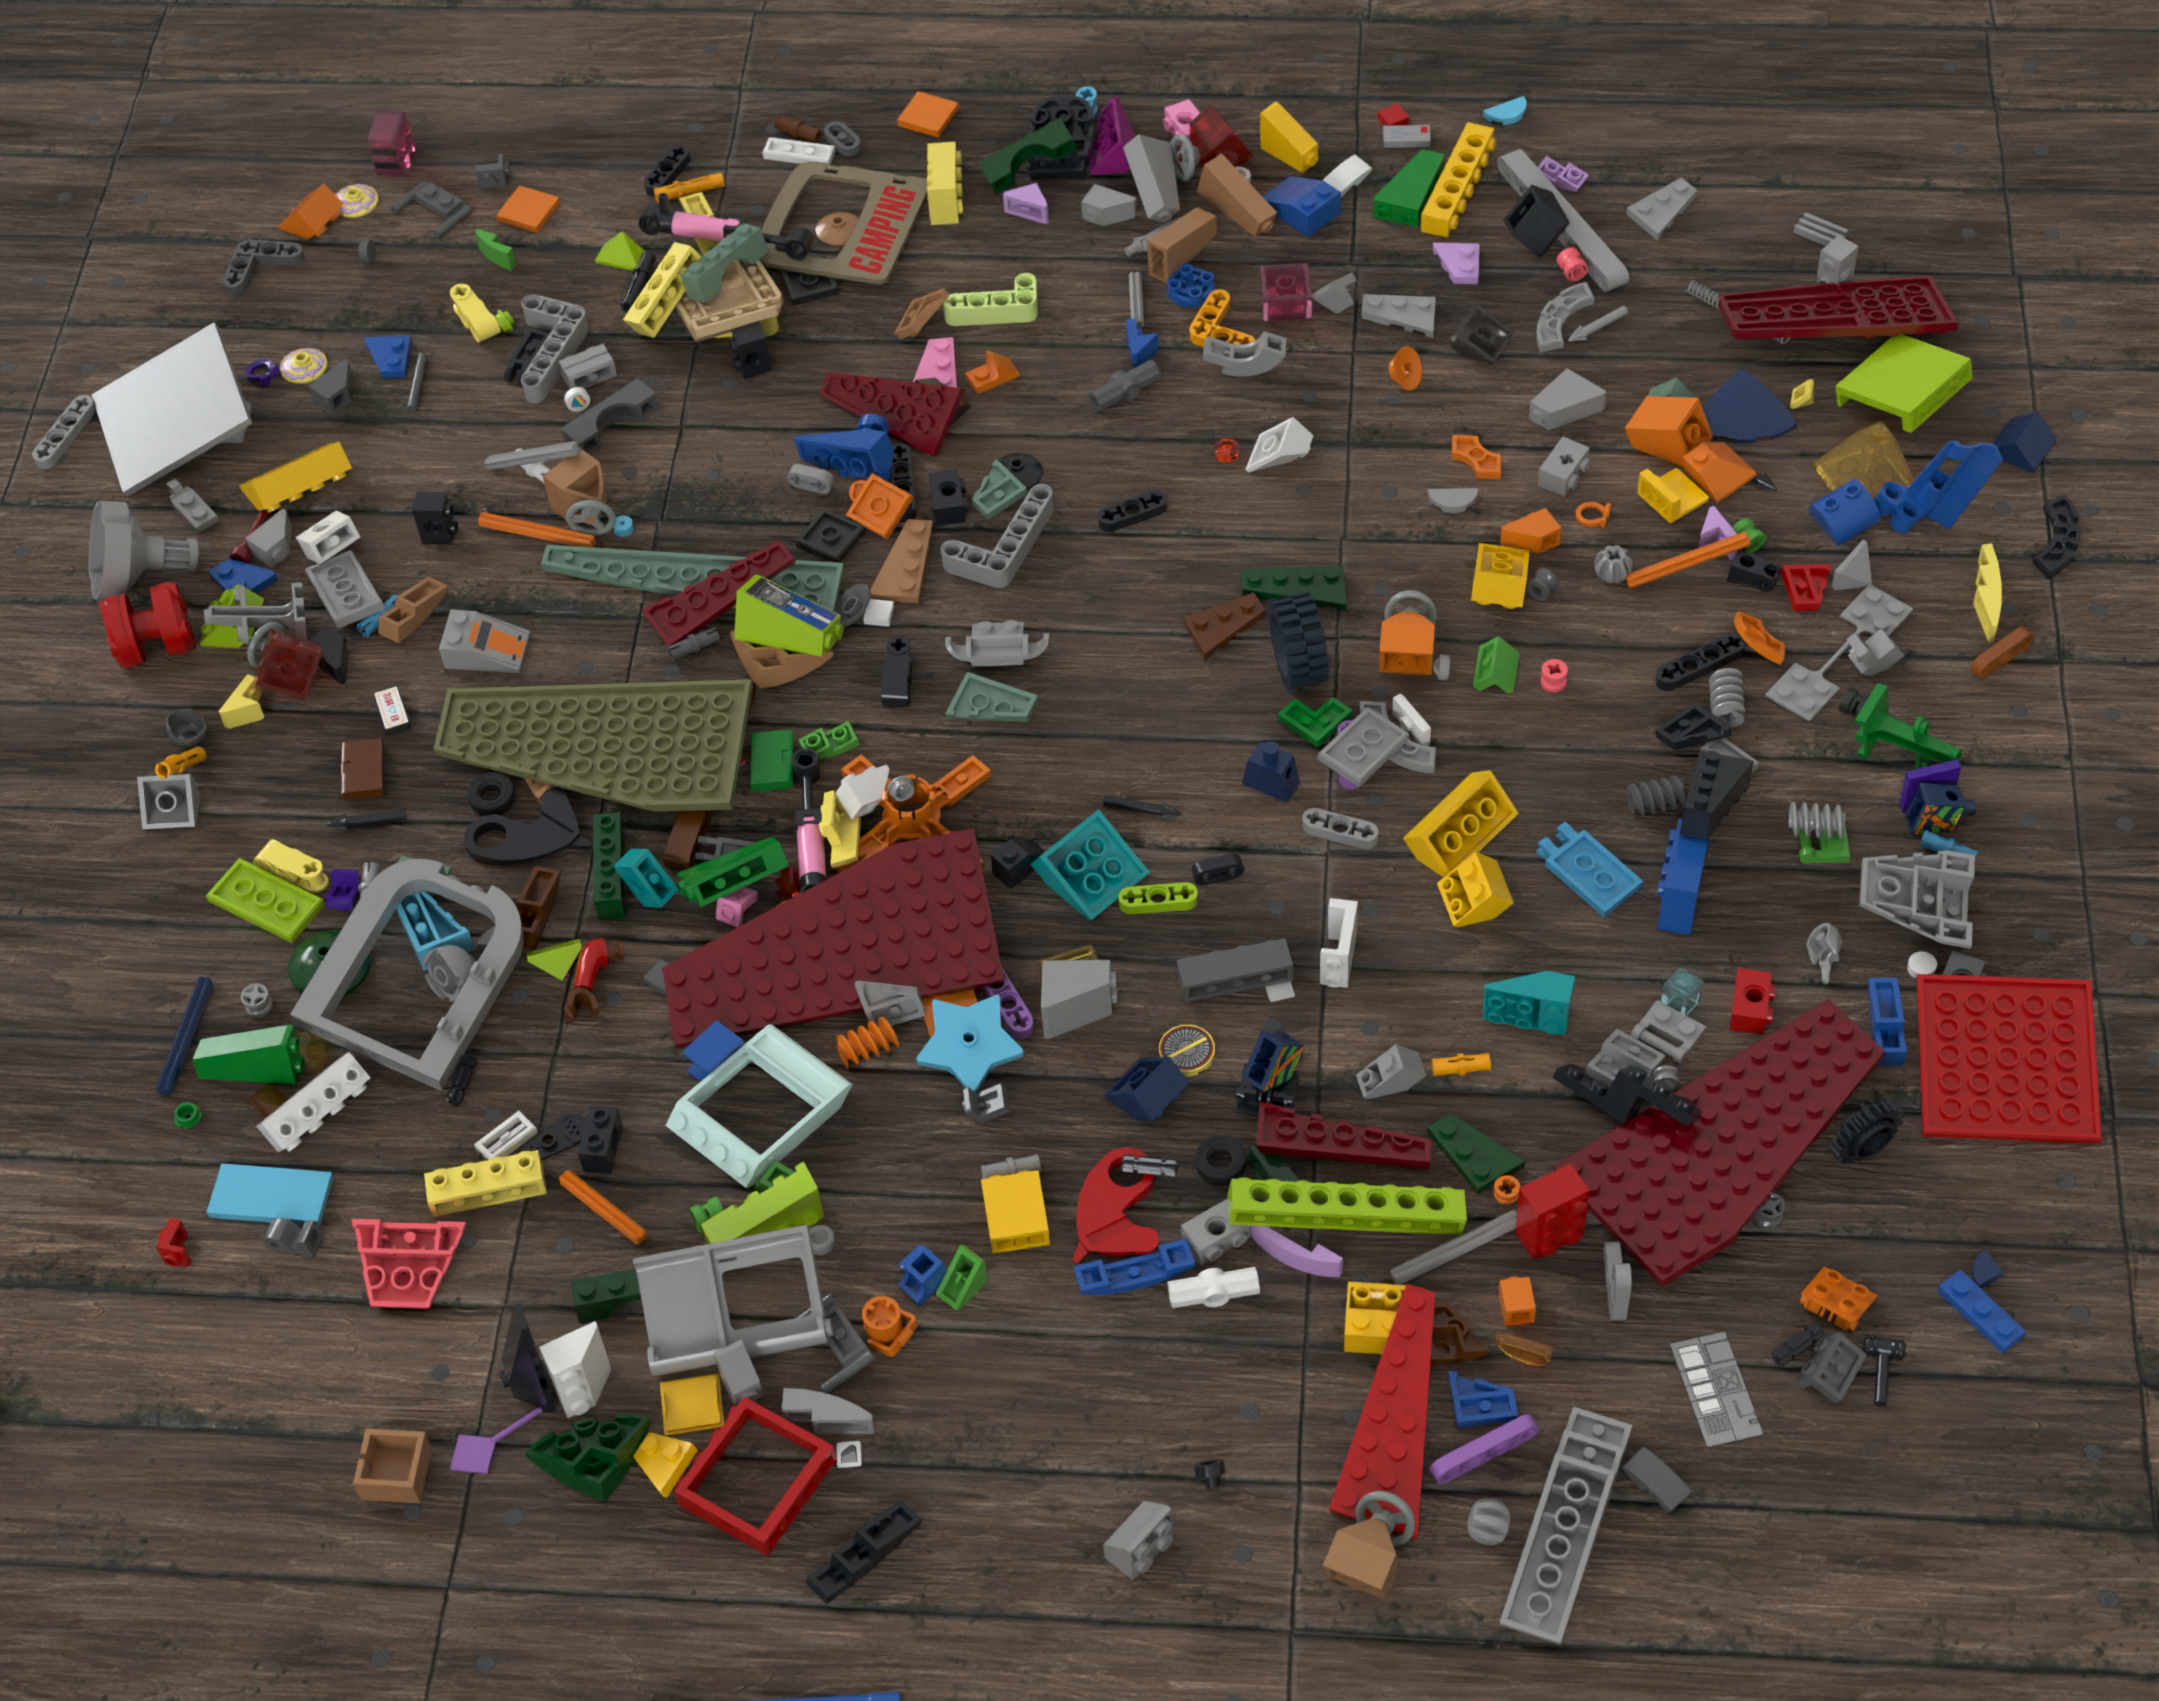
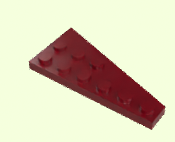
M828 372L819 395L860 417L866 414L882 416L890 425L889 433L923 452L937 457L966 389Z

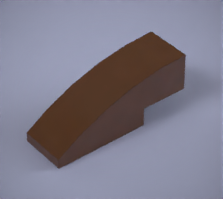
M535 866L516 901L524 935L523 946L536 948L542 937L556 897L561 870Z

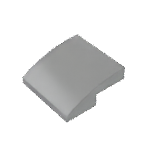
M1616 1029L1603 1042L1601 1051L1586 1066L1585 1074L1606 1083L1610 1088L1618 1071L1631 1065L1644 1069L1647 1072V1076L1652 1079L1653 1071L1662 1065L1666 1055Z

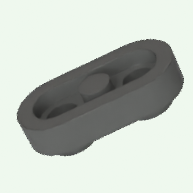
M831 122L825 126L826 141L830 145L835 146V149L840 154L854 156L860 152V138L844 123Z

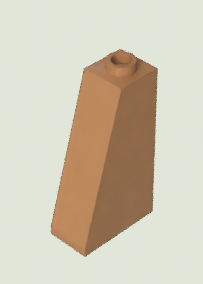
M1220 154L1204 165L1197 188V193L1254 237L1262 232L1267 233L1273 228L1277 212L1223 154Z
M1196 207L1152 236L1147 241L1149 276L1167 284L1170 276L1178 271L1181 265L1188 264L1217 234L1216 216Z

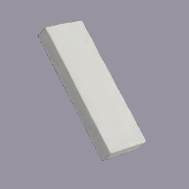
M769 137L763 150V159L798 164L821 162L831 165L836 151L835 146Z

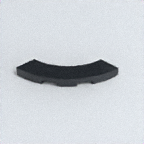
M2065 494L2045 503L2043 506V511L2052 524L2053 539L2044 551L2034 556L2032 563L2048 580L2059 574L2069 565L2077 552L2081 536L2078 513Z

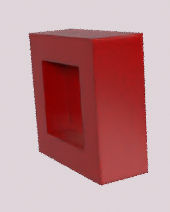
M1398 103L1377 113V119L1384 126L1409 124V116Z

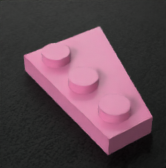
M953 337L929 339L913 382L917 379L936 378L947 387L957 388Z

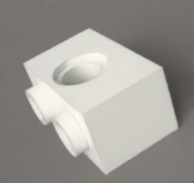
M335 511L297 536L296 539L306 557L321 564L359 539L360 535L349 516Z

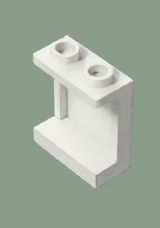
M1330 898L1328 906V939L1339 940V946L1336 950L1321 949L1320 984L1334 988H1348L1357 937L1358 901Z

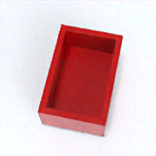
M1571 1163L1519 1188L1515 1234L1533 1261L1542 1256L1548 1257L1552 1255L1558 1248L1566 1244L1573 1245L1584 1236L1590 1190Z

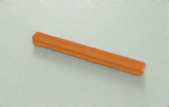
M486 512L480 513L478 517L479 526L576 547L593 548L596 542L594 535Z
M1742 532L1628 573L1626 576L1627 585L1630 588H1634L1750 546L1749 537L1746 532Z

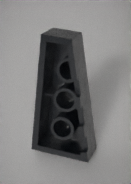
M1700 751L1684 807L1680 835L1707 840L1721 823V818L1727 816L1731 806L1740 800L1742 792L1748 790L1754 761L1721 755L1714 751Z

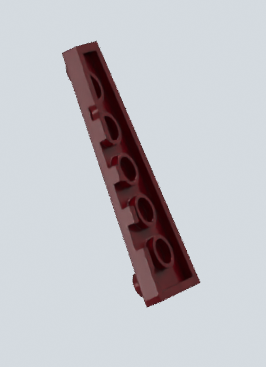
M778 540L747 556L745 559L729 565L728 569L716 575L713 573L707 576V580L695 586L691 584L683 588V592L673 597L668 596L641 611L667 646L673 645L686 639L687 635L695 634L736 605L737 591L755 574L771 580L796 561L784 544Z
M1260 1102L1256 1153L1429 1169L1431 1162V1139L1395 1131H1386L1372 1126L1365 1128L1355 1127L1350 1124V1121L1340 1119L1339 1123L1324 1120L1323 1115L1312 1113L1310 1117L1297 1114L1295 1109Z

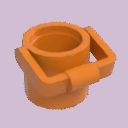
M877 1296L870 1299L862 1310L865 1335L868 1339L866 1345L889 1357L895 1356L904 1347L918 1327L915 1316L900 1309L898 1303L887 1296ZM902 1319L908 1321V1324L904 1327Z

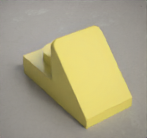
M247 674L219 710L225 728L231 729L264 719V714L258 702L262 692L256 677Z

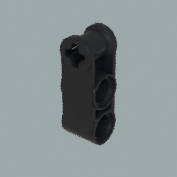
M894 636L887 643L886 661L884 662L883 670L884 682L882 683L881 690L882 706H909L912 655L910 653V641L904 636Z

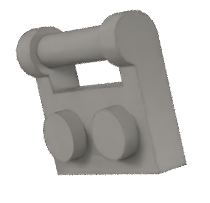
M1657 1000L1641 1022L1636 1024L1630 1036L1671 1056L1672 1061L1681 1065L1705 1034L1706 1026ZM1648 1030H1651L1654 1033L1664 1037L1665 1039L1675 1043L1679 1047H1676L1670 1044L1669 1042L1659 1038L1658 1036L1648 1032Z

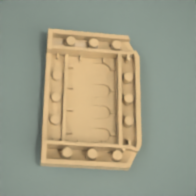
M735 259L724 271L721 291L707 303L689 299L685 291L675 308L695 342L730 333L731 329L778 316L783 299L781 292L760 260L752 265Z

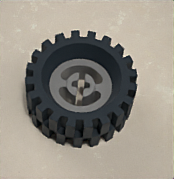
M1309 592L1269 600L1267 616L1270 624L1271 643L1275 652V660L1278 663V670L1281 672V679L1288 690L1327 682L1329 679L1327 645L1324 640L1321 619L1317 613V606L1314 604L1313 597L1310 596Z

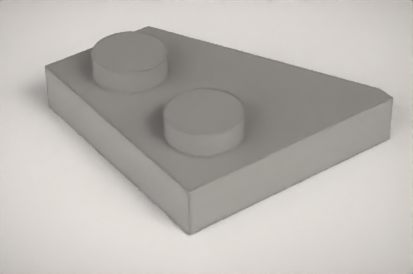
M867 981L855 982V988L868 1021H873L877 1026L879 1017H884L893 1026L926 1016V1010L917 987Z

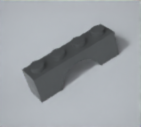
M635 379L562 427L561 432L564 443L575 441L583 451L589 455L594 454L602 448L600 436L607 426L620 420L642 422L657 412L659 406L656 393L640 379Z

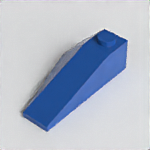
M864 429L801 435L793 438L800 458L823 469L828 467L839 471V476L844 478L851 476L858 480L867 481L873 473L889 482L894 451L885 431Z

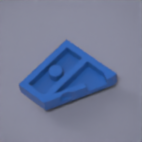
M410 336L365 337L366 347L378 366L382 378L407 376L412 347Z
M230 558L208 571L210 578L224 592L240 584L257 594L278 580L274 571Z
M1448 1371V1381L1457 1428L1508 1423L1518 1418L1512 1388L1492 1385L1488 1381L1479 1378L1472 1381L1459 1377L1458 1372Z

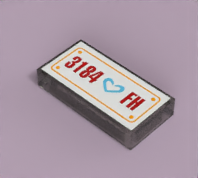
M398 685L373 693L387 736L412 728Z

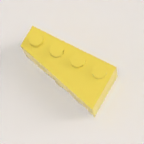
M955 142L929 143L927 153V195L931 225L959 223V214L963 213L962 199H958V197H963L962 183H958V181H962L961 167H957V165H962L961 151H956Z

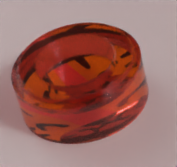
M1226 438L1219 440L1215 444V457L1217 460L1230 463L1239 457V444L1235 440Z

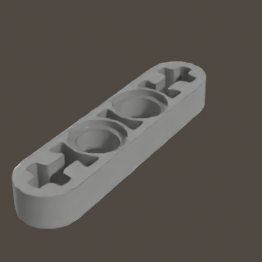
M80 395L76 397L33 450L32 457L38 468L49 469L53 467L93 417L96 407L90 396ZM70 421H77L72 426H65ZM56 438H63V440L58 443H52V441Z

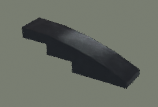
M900 1500L856 1530L855 1538L833 1552L830 1562L809 1575L806 1585L828 1604L859 1581L895 1550L921 1524L922 1519Z

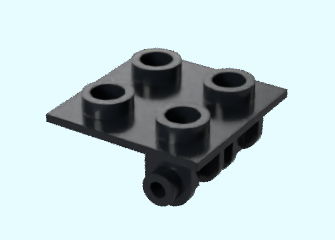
M1244 1064L1242 1075L1245 1071L1247 1064ZM1294 1071L1289 1081L1265 1092L1241 1077L1240 1087H1237L1235 1113L1259 1116L1260 1102L1294 1109L1300 1071Z

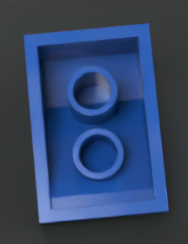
M1290 176L1262 196L1277 212V217L1307 237L1341 213V192L1321 180Z

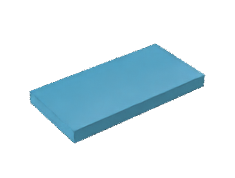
M221 1164L206 1213L209 1218L269 1223L275 1218L289 1219L296 1225H304L306 1221L314 1220L317 1226H320L334 1176L332 1172Z

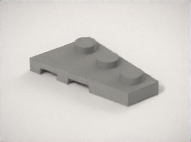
M1681 177L1627 207L1626 215L1658 241L1662 236V232L1673 224L1676 216L1682 214L1696 198L1697 190Z

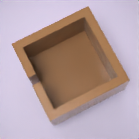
M366 1428L360 1451L363 1459L358 1460L353 1485L361 1500L420 1504L432 1447L425 1432Z

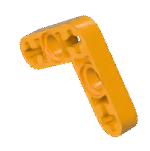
M1221 289L1214 290L1209 294L1189 328L1190 341L1204 347L1207 336L1215 339L1225 337L1229 339L1226 342L1236 345L1252 343L1255 341V338L1249 334L1219 326L1230 308V294ZM1206 315L1216 316V318L1212 320H1207L1204 317Z

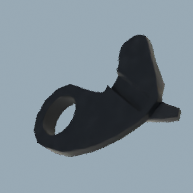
M558 788L546 791L542 795L543 807L541 815L532 824L522 823L493 814L482 816L473 821L464 833V845L467 853L474 861L489 865L525 863L550 856L565 848L590 849L592 841L580 836L578 822L564 790ZM499 830L506 834L503 843L497 847L484 849L476 845L478 838L487 831Z

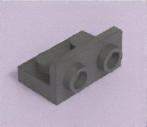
M1838 1332L1829 1337L1824 1336L1817 1342L1814 1347L1816 1353L1802 1368L1801 1374L1803 1376L1798 1383L1802 1388L1812 1385L1834 1404L1842 1401L1867 1356L1865 1352Z

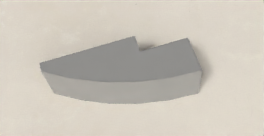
M783 1388L782 1412L784 1419L793 1424H812L814 1434H875L872 1414L858 1405L823 1392Z

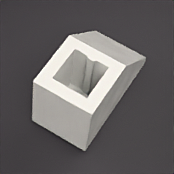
M887 765L878 768L872 766L862 774H850L841 780V786L835 794L851 820L871 813L882 800V793L885 790L889 773Z

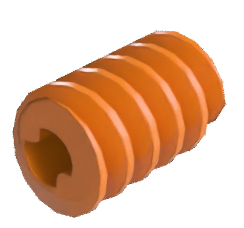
M884 1017L878 1018V1026L873 1021L868 1022V1031L863 1026H858L857 1034L853 1030L847 1032V1039L841 1034L837 1036V1049L847 1070H849V1060H852L858 1066L859 1056L861 1055L866 1061H870V1051L879 1057L880 1047H883L887 1053L890 1052L891 1042L897 1048L900 1047L894 1029Z

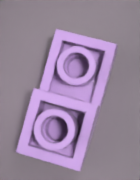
M1548 156L1538 166L1540 171L1555 187L1567 191L1577 192L1589 176L1571 163L1563 167Z

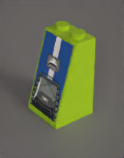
M755 574L737 591L735 640L822 657L842 638L843 625H840L841 615L760 575Z

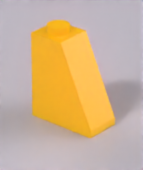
M1275 101L1260 113L1262 150L1301 173H1304L1308 168L1316 164L1318 161V143L1278 102Z

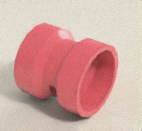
M1567 248L1558 255L1557 263L1564 270V274L1569 281H1578L1587 274L1588 265L1581 259V255L1576 248Z

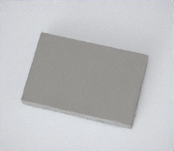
M1367 706L1318 753L1317 760L1356 786L1361 787L1409 740V733Z

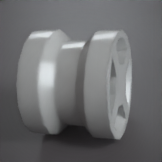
M256 983L243 989L241 1001L250 1017L263 1018L271 1012L273 1002L264 985Z

